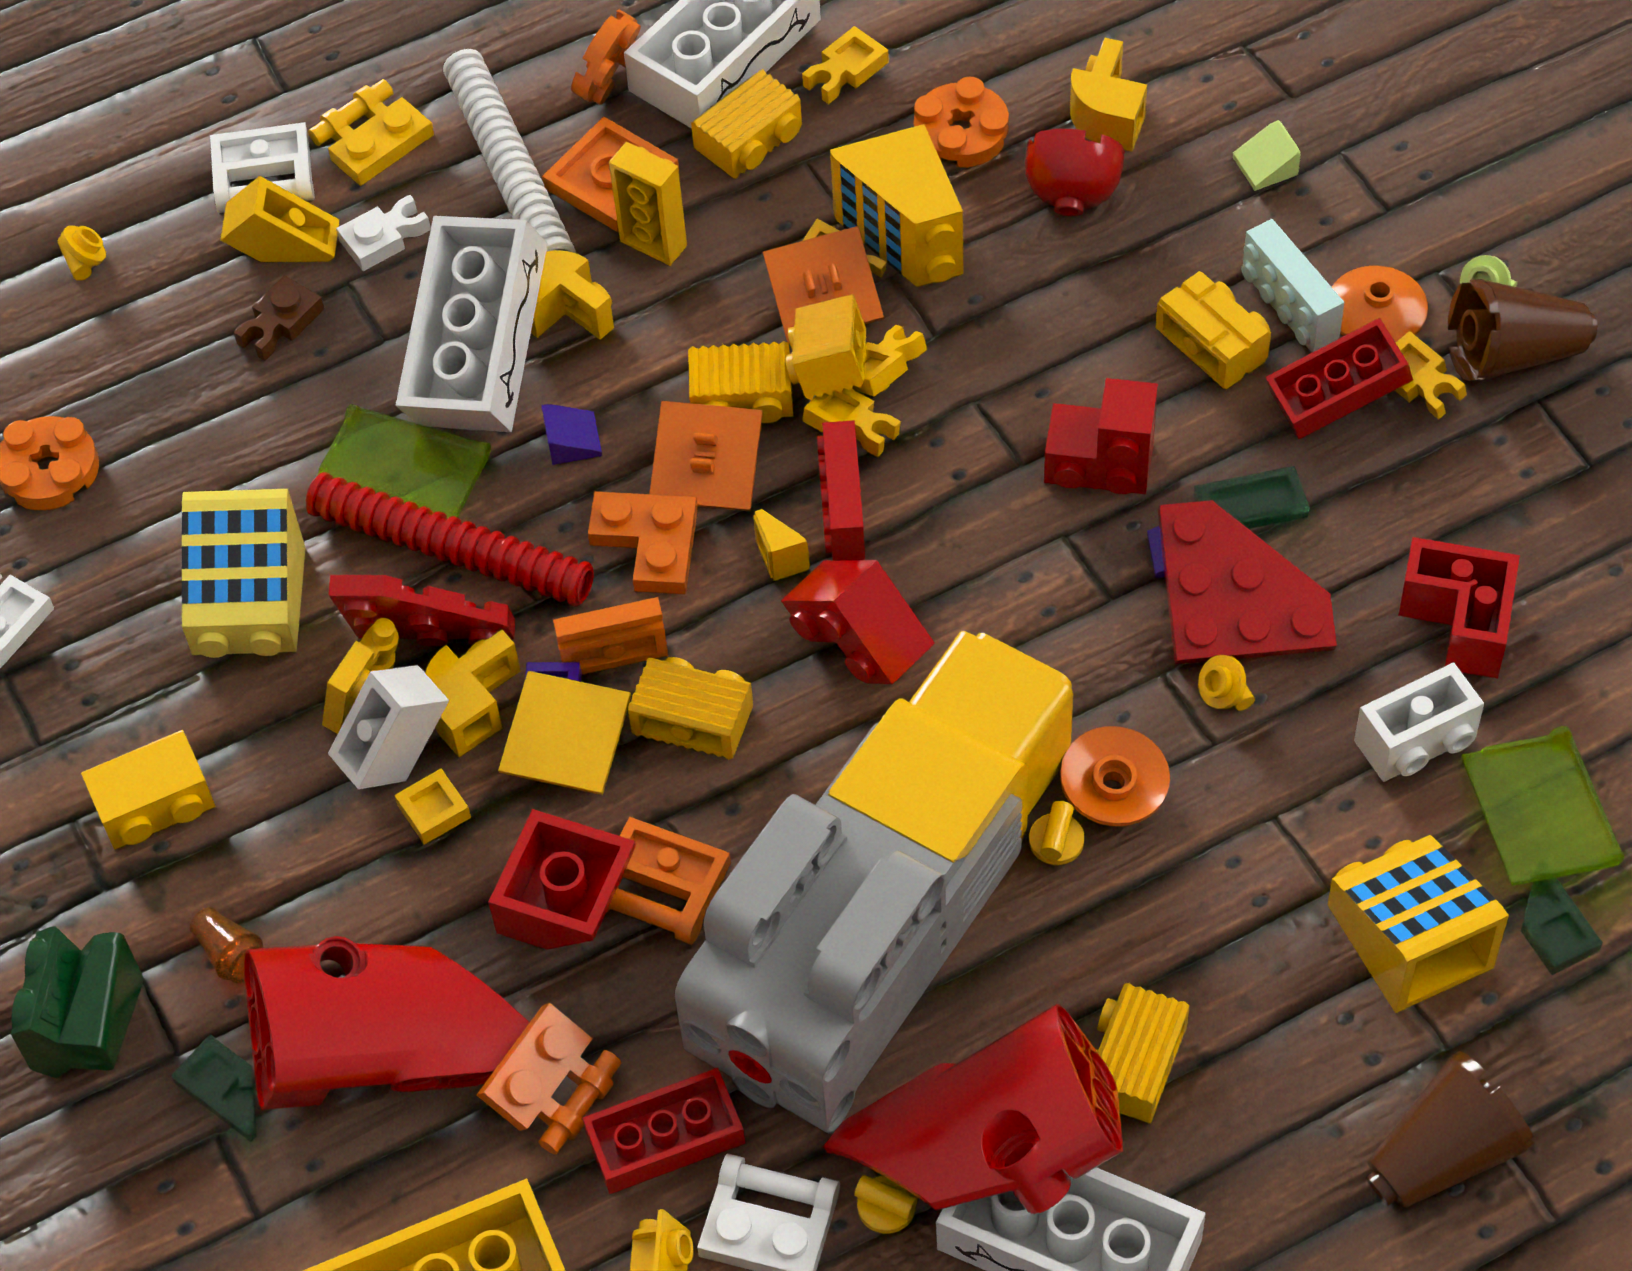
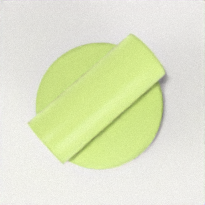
M1482 255L1471 259L1464 266L1460 276V284L1471 283L1470 280L1484 279L1513 287L1517 286V282L1511 279L1510 271L1501 259L1491 255Z

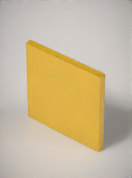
M528 671L498 769L499 773L603 795L632 696L631 692Z

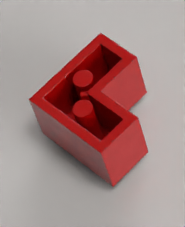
M1106 378L1101 408L1053 403L1045 448L1044 483L1058 484L1065 488L1084 487L1109 490L1116 494L1136 493L1146 495L1154 445L1158 384Z
M1412 537L1398 616L1451 625L1445 666L1454 662L1462 673L1498 679L1507 644L1520 555Z
M877 560L823 561L781 600L791 615L789 617L790 624L801 637L810 642H836L847 657L845 664L849 671L858 680L865 683L892 685L935 644Z

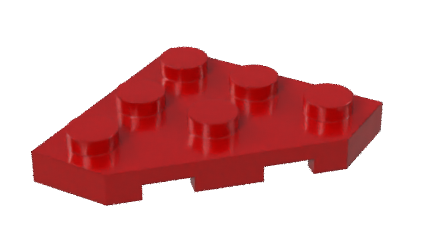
M1213 500L1159 505L1158 518L1175 664L1207 662L1216 655H1227L1236 659L1335 650L1337 642L1331 594Z
M330 575L329 597L358 639H362L367 630L380 618L390 619L394 623L399 639H416L417 644L424 646L447 645L448 639H468V643L473 645L482 639H489L501 630L511 640L515 638V618L506 604L489 601L484 603L483 610L477 608L475 603L466 601L464 594L427 586L423 588V595L415 593L413 588L402 585V579L387 575Z

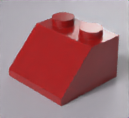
M532 809L488 901L496 933L547 950L593 941L636 848L635 841Z

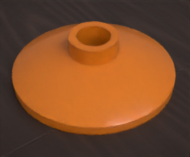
M1364 266L1345 273L1332 286L1334 291L1345 302L1340 331L1342 336L1380 318L1396 343L1409 331L1416 336L1425 324L1428 313L1426 295L1421 286L1402 271L1385 266Z
M1105 726L1085 732L1071 743L1062 759L1060 782L1069 803L1084 817L1103 825L1128 826L1144 821L1161 807L1168 793L1170 771L1164 754L1148 737L1129 728ZM1108 780H1115L1121 784L1122 788L1112 789L1103 783Z

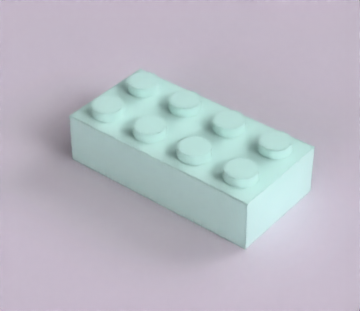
M1273 219L1246 231L1245 246L1243 248V266L1241 267L1242 274L1249 283L1252 282L1259 290L1264 302L1270 303L1277 311L1281 322L1288 324L1294 331L1298 342L1303 346L1305 345L1312 353L1339 339L1345 303Z

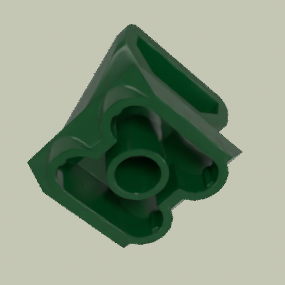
M56 926L37 931L36 936L31 939L25 957V980L23 988L19 989L15 996L11 1020V1036L30 1070L58 1078L71 1068L104 1071L114 1069L143 983V975L123 934L118 932L97 934L90 939L82 950Z

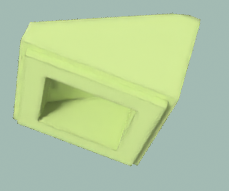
M1277 120L1266 126L1234 151L1233 159L1254 191L1297 176L1301 154L1281 121Z

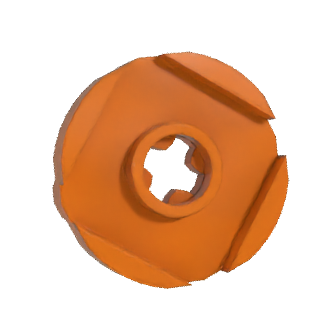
M619 9L617 10L616 18L611 15L604 22L582 58L587 61L586 67L588 69L585 76L578 72L575 73L571 92L587 102L594 101L602 105L606 101L615 84V81L611 78L619 65L626 68L624 52L635 42L640 32L641 25L637 23V19Z
M964 77L957 83L939 86L926 95L919 97L914 105L913 125L914 127L922 124L925 125L940 160L943 158L949 161H957V167L968 168L984 164L1000 153L1004 147V139L1008 134L1009 112L1000 96L992 90L985 88L984 83L980 79ZM959 120L969 122V128L963 129L960 125H950Z
M46 416L29 421H14L4 429V439L0 443V487L6 495L14 497L18 505L31 510L57 509L74 501L73 494L79 491L84 484L88 489L95 481L99 469L98 453L91 436L87 433L79 419L75 417ZM45 457L59 458L56 461H51L48 469H40L37 463Z

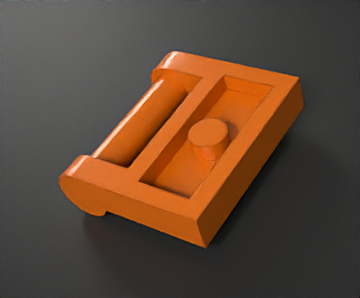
M629 817L620 836L634 840L636 848L622 879L626 878L684 899L687 903L683 911H679L617 887L607 912L611 909L674 932L675 939L692 945L701 931L706 910L731 865L730 853Z

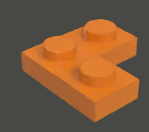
M594 491L588 529L590 546L637 548L633 574L635 592L686 594L698 512L697 497Z

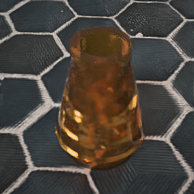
M208 907L202 909L191 920V933L198 939L220 978L231 980L234 983H244L245 952L247 949L263 948L262 939L255 933L224 917L215 908Z

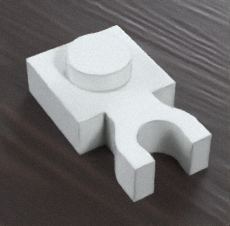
M411 195L400 199L391 211L384 214L377 206L337 227L336 231L340 243L361 270L365 271L404 250L403 238L421 236L430 231L431 227L429 218L424 212L416 217L407 218L417 213L415 200Z

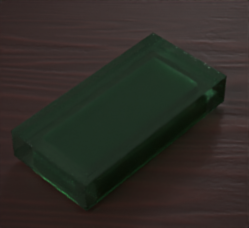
M1295 466L1194 486L1195 502L1213 500L1248 529L1308 517L1309 504Z

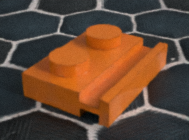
M658 597L554 619L553 623L561 662H580L583 675L647 661L649 657L656 659L668 656L662 620L663 615Z

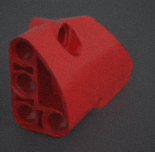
M333 936L325 938L318 945L247 949L244 956V982L257 1098L261 1110L321 1105L328 1092L337 1088L390 1084L393 1091L416 1092L483 1085L530 1023L483 981L431 947L359 944L345 937ZM324 960L337 962L343 968L345 977L336 978L326 974L322 970L320 962Z
M1056 1004L959 1063H941L933 1066L843 1120L824 1144L823 1148L827 1153L844 1156L878 1172L924 1201L934 1210L1012 1191L1028 1213L1037 1214L1050 1209L1067 1194L1071 1186L1070 1177L1077 1179L1123 1152L1118 1089L1111 1071L1066 1009L1060 1004Z

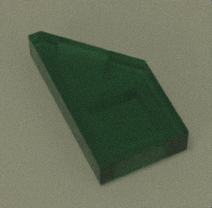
M1545 861L1538 864L1521 932L1550 974L1554 975L1600 952L1603 942Z
M209 1035L171 1077L175 1085L248 1141L252 1142L257 1137L255 1073L249 1063L212 1035Z

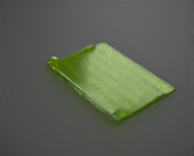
M349 404L345 412V421L321 463L318 475L322 472H327L333 476V479L335 477H342L347 480V484L353 481L360 484L361 488L368 486L373 488L376 493L380 491L385 492L390 498L394 496L400 497L404 500V504L412 501L419 508L422 506L431 508L433 513L436 511L444 512L448 519L451 516L458 517L490 456L491 444L364 409L359 405Z
M1559 726L1546 736L1487 746L1481 751L1461 755L1512 886L1610 868L1623 862L1624 854L1619 847L1569 727Z

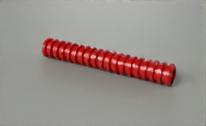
M322 472L316 476L307 491L306 509L307 513L313 517L321 516L325 521H336V524L342 527L350 525V528L354 531L360 532L364 530V533L368 536L374 537L378 535L381 540L386 542L393 540V543L400 547L407 544V548L416 552L421 549L422 553L429 557L436 554L437 559L443 562L450 559L451 563L458 567L465 564V568L469 571L474 572L479 569L480 573L487 577L494 573V578L498 581L503 582L508 579L509 583L516 587L523 583V587L527 591L533 592L538 589L540 595L547 597L552 594L553 599L559 602L567 599L568 604L574 607L584 602L591 590L594 580L592 564L587 561H582L578 564V559L573 556H567L564 559L563 554L558 551H553L549 554L546 547L538 546L534 549V544L529 541L520 543L519 539L514 536H509L505 539V535L500 531L491 533L490 529L485 526H479L476 529V525L473 522L465 521L462 523L461 519L456 516H451L447 519V515L444 512L436 511L433 513L431 508L426 506L419 508L412 501L404 504V500L400 497L394 496L390 498L385 492L380 491L376 493L373 488L368 486L361 488L360 484L353 481L347 484V480L344 478L335 477L333 479V476L327 472Z

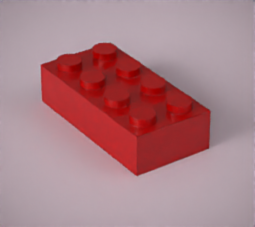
M1380 318L1265 377L1272 396L1298 440L1413 381L1407 360Z
M855 420L822 423L823 436H817L825 551L826 553H832L833 561L865 560Z
M718 1067L582 1117L587 1138L609 1195L745 1144L742 1124Z

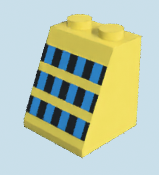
M288 489L183 492L182 629L192 655L218 658L226 654L255 653L261 656H273L280 652H297L306 547Z

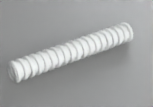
M464 49L453 53L444 63L443 72L512 218L527 220L548 243L546 251L561 250L576 253L574 245L567 231H565L559 214L550 199L542 179L539 177L532 158L529 156L528 150L519 135L516 125H514L513 119L504 104L501 94H499L481 53L473 49Z

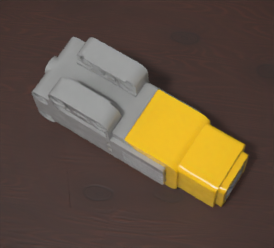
M966 631L959 632L910 701L899 698L891 705L880 722L874 724L816 805L796 794L790 795L781 804L716 892L704 917L706 940L683 971L675 990V1001L685 1051L714 1068L718 1067L719 1071L730 1076L737 1089L753 1102L767 1108H774L778 1104L828 1134L833 1133L847 1116L853 1104L855 1092L1018 857L1021 851V842L1027 829L1028 815L1059 772L1063 756L1071 746L1073 710L1071 681L1063 673L987 634L979 633L975 636Z

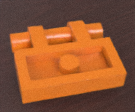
M551 1003L541 1006L477 1093V1096L519 1131L528 1129L536 1117L540 1118L549 1127L538 1143L549 1153L557 1155L567 1139L574 1140L584 1127L582 1117L585 1116L597 1098L604 1099L614 1083L611 1078L622 1062L615 1054L604 1050L593 1065L588 1064L580 1056L593 1038ZM567 1076L578 1087L565 1105L562 1106L551 1096Z

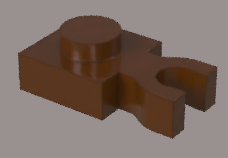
M284 275L252 306L255 318L242 323L233 332L236 342L239 346L245 348L250 341L261 338L254 346L257 356L266 361L274 353L276 343L282 335L293 341L324 310L321 296Z

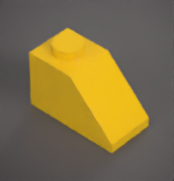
M258 176L226 202L220 241L260 262H329L335 257L337 243L336 228L339 227V219L269 180Z

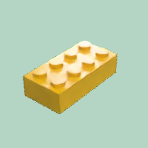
M626 142L609 161L620 242L671 266L687 247L678 166L668 159H662L650 153L643 147H637Z

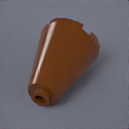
M1484 279L1470 280L1471 283H1461L1457 287L1450 304L1448 330H1456L1457 346H1449V352L1456 372L1464 380L1482 381L1582 354L1587 351L1590 343L1594 342L1597 335L1596 317L1584 303Z
M1458 1051L1448 1059L1367 1161L1372 1173L1366 1177V1180L1387 1206L1396 1201L1403 1208H1407L1521 1155L1534 1146L1535 1143L1530 1140L1534 1137L1532 1131L1520 1112L1500 1087L1494 1089L1484 1079L1477 1080L1486 1071L1468 1054Z

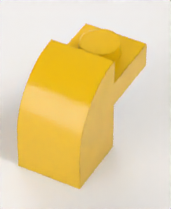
M1104 38L1098 56L1090 55L1085 71L1072 69L1070 116L1076 129L1086 131L1085 137L1087 139L1100 143L1102 134L1121 143L1124 150L1132 152L1146 115L1147 84L1120 79L1122 74L1123 41Z
M546 251L531 334L538 338L565 314L600 340L614 329L611 297L600 284L592 282L588 259L569 251Z
M503 630L489 639H482L476 642L460 658L445 645L434 655L426 669L425 674L449 699L435 729L459 758L502 729L497 702L490 692L521 672L515 643Z

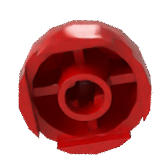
M1079 129L1040 131L1035 134L1034 142L1030 139L1027 142L1025 168L1029 185L1043 202L1054 206L1056 213L1064 216H1080L1083 214V210L1092 209L1107 201L1118 186L1125 154L1121 143L1102 134L1100 143L1085 140L1086 131Z

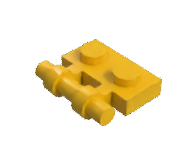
M384 79L372 87L365 85L353 94V100L338 110L331 108L320 116V123L308 130L309 137L317 146L322 145L330 138L336 141V143L328 147L331 161L359 186L371 180L434 135L432 122L403 97L388 107L382 103L394 95L392 87ZM364 115L369 118V120L354 130L349 126Z
M377 619L367 630L361 641L354 642L327 682L322 726L338 734L371 671L393 669L399 635L394 623L390 619Z

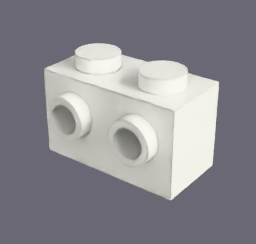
M1453 662L1360 707L1354 742L1383 782L1400 774L1402 776H1410L1421 770L1430 759L1447 751L1453 754L1468 747L1477 736L1484 702Z
M418 665L371 671L337 734L328 755L358 789L405 782L445 710L449 699Z

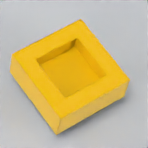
M442 768L394 795L397 806L424 845L471 818L468 805Z

